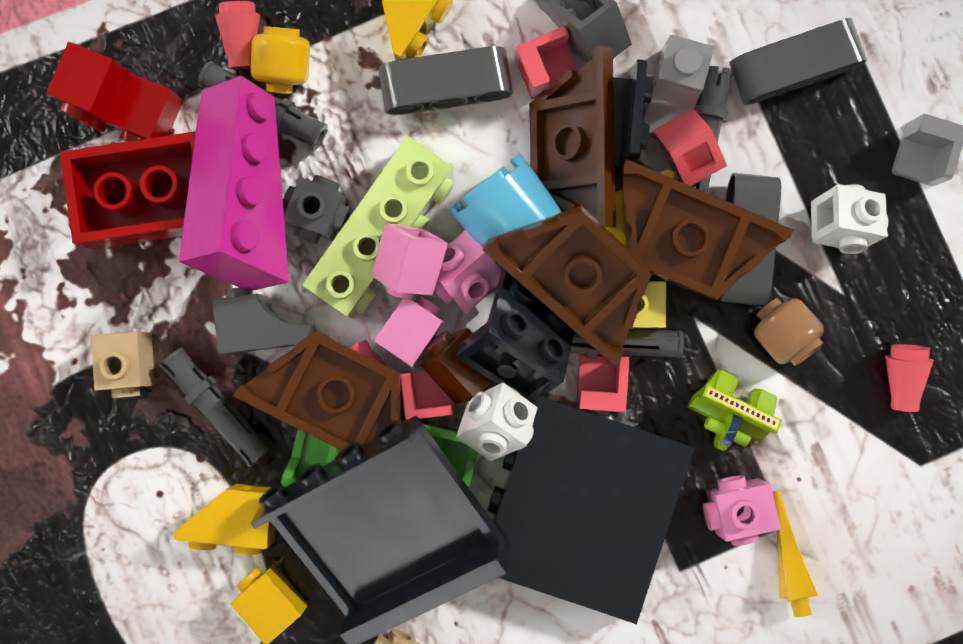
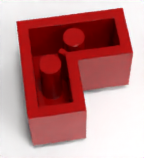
M70 41L66 45L46 92L47 95L62 103L60 112L78 119V122L102 133H105L107 126L122 132L119 139L125 142L170 135L184 101L171 89L132 74L113 59Z

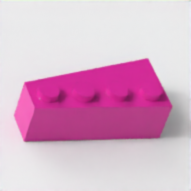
M239 76L201 90L179 262L246 291H253L289 283L275 99L274 96L243 76Z

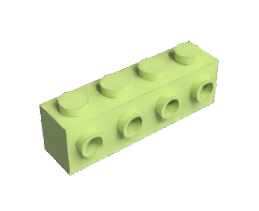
M407 135L302 286L346 317L353 318L357 312L364 315L378 295L373 289L379 281L371 275L385 223L425 229L429 223V219L425 217L434 202L441 205L455 185V182L450 180L454 175L453 167Z

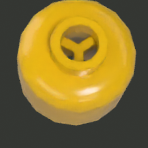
M264 26L263 33L257 34L252 38L251 76L257 81L266 83V92L293 94V85H302L308 81L310 43L305 38L299 37L300 30Z

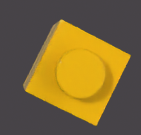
M275 564L264 573L256 567L236 585L241 593L230 603L264 644H269L298 619L309 605Z

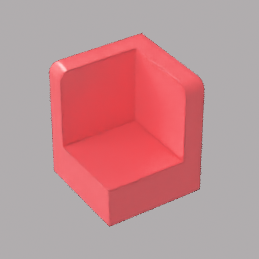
M566 26L516 46L515 62L531 99L538 97L543 91L553 88L556 81L569 69L578 70L567 46L569 32Z
M694 109L653 130L670 168L676 172V176L682 183L692 186L727 167L712 129Z
M581 355L578 367L576 408L626 412L629 357H621L620 362L614 366L604 356H597L596 359L586 358V355Z
M426 371L401 374L406 420L416 415L419 419L453 414L452 400Z

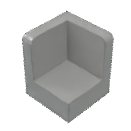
M925 113L906 123L892 173L930 186H936L951 180L963 146V125Z

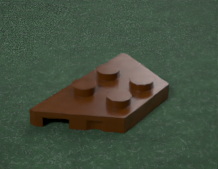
M600 45L590 51L593 58L579 70L569 69L556 81L553 88L543 91L529 103L530 167L560 207L570 210L582 206L604 227H616L613 49Z
M628 159L622 165L626 247L650 268L652 275L711 300L720 298L735 285L737 280L755 268L779 244L790 238L794 229Z
M579 206L489 238L483 244L482 250L609 362L614 366L620 362L623 355V345L629 329L633 327L638 313L637 306L640 298L645 294L651 277V271L646 264L587 210Z
M318 331L311 333L286 355L279 357L247 384H243L236 389L233 395L247 404L339 450H343L354 442H359L362 445L372 440L382 427L392 421L398 420L401 423V373Z

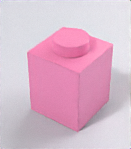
M385 223L371 276L387 286V293L398 298L413 299L414 294L433 295L448 243L424 228Z
M418 295L414 301L402 299L374 342L411 367H414L444 324L441 319L436 317L441 309L421 295Z

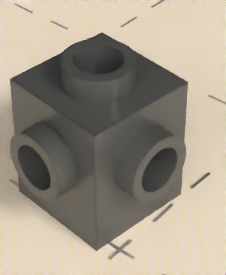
M314 175L312 181L299 177L295 187L289 186L283 198V210L285 212L284 221L295 227L292 235L318 244L320 237L330 241L335 239L337 232L347 222L351 212V208L347 207L349 200L342 192L338 191L340 184L328 178ZM312 199H318L320 201V209L314 214H307Z

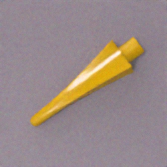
M775 490L772 493L781 530H776L779 598H785L787 602H791L794 617L812 615L808 597L819 595L794 537L782 495L779 491Z

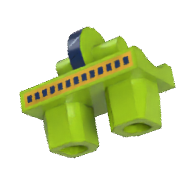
M718 369L710 376L704 387L691 397L687 407L708 417L704 423V428L716 433L714 447L725 451L732 442L746 447L750 439L760 443L770 432L777 433L782 419L774 416L777 396L763 389L755 388L749 392L746 402L733 396L739 381L736 376Z

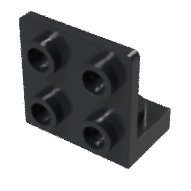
M637 59L628 78L613 77L615 170H621L626 159L632 162L635 159H639L641 149L646 150L648 146L650 122L642 121L645 103L650 104L652 99L654 76L646 74L647 60Z
M503 270L487 323L460 343L456 358L496 384L505 383L507 386L517 390L521 396L533 403L564 382L575 331L511 274Z

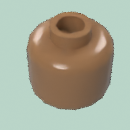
M775 298L757 313L761 321L756 326L754 335L779 364H786L791 361L794 366H797L824 344L819 339L824 332L822 323L800 299H790L782 303L778 298Z

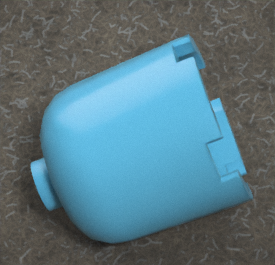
M521 153L510 160L515 167L511 172L503 166L463 197V200L467 203L466 207L458 201L448 209L467 233L482 246L489 238L562 213Z

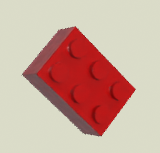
M196 131L60 152L72 244L90 249H100L182 236Z

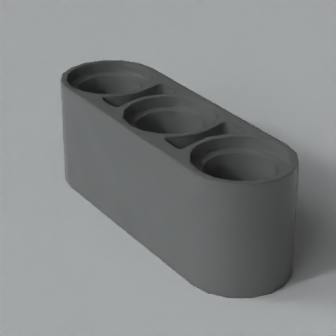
M850 17L751 50L732 59L729 65L733 71V77L743 105H751L852 70L867 62V57L853 18Z
M489 46L395 60L384 63L378 68L384 111L388 115H405L492 102L508 98L513 94L507 52L501 46Z
M733 172L728 182L726 201L778 223L782 188L780 177ZM776 248L762 259L763 261L749 273L744 274L737 280L734 286L718 298V301L765 306L771 294Z

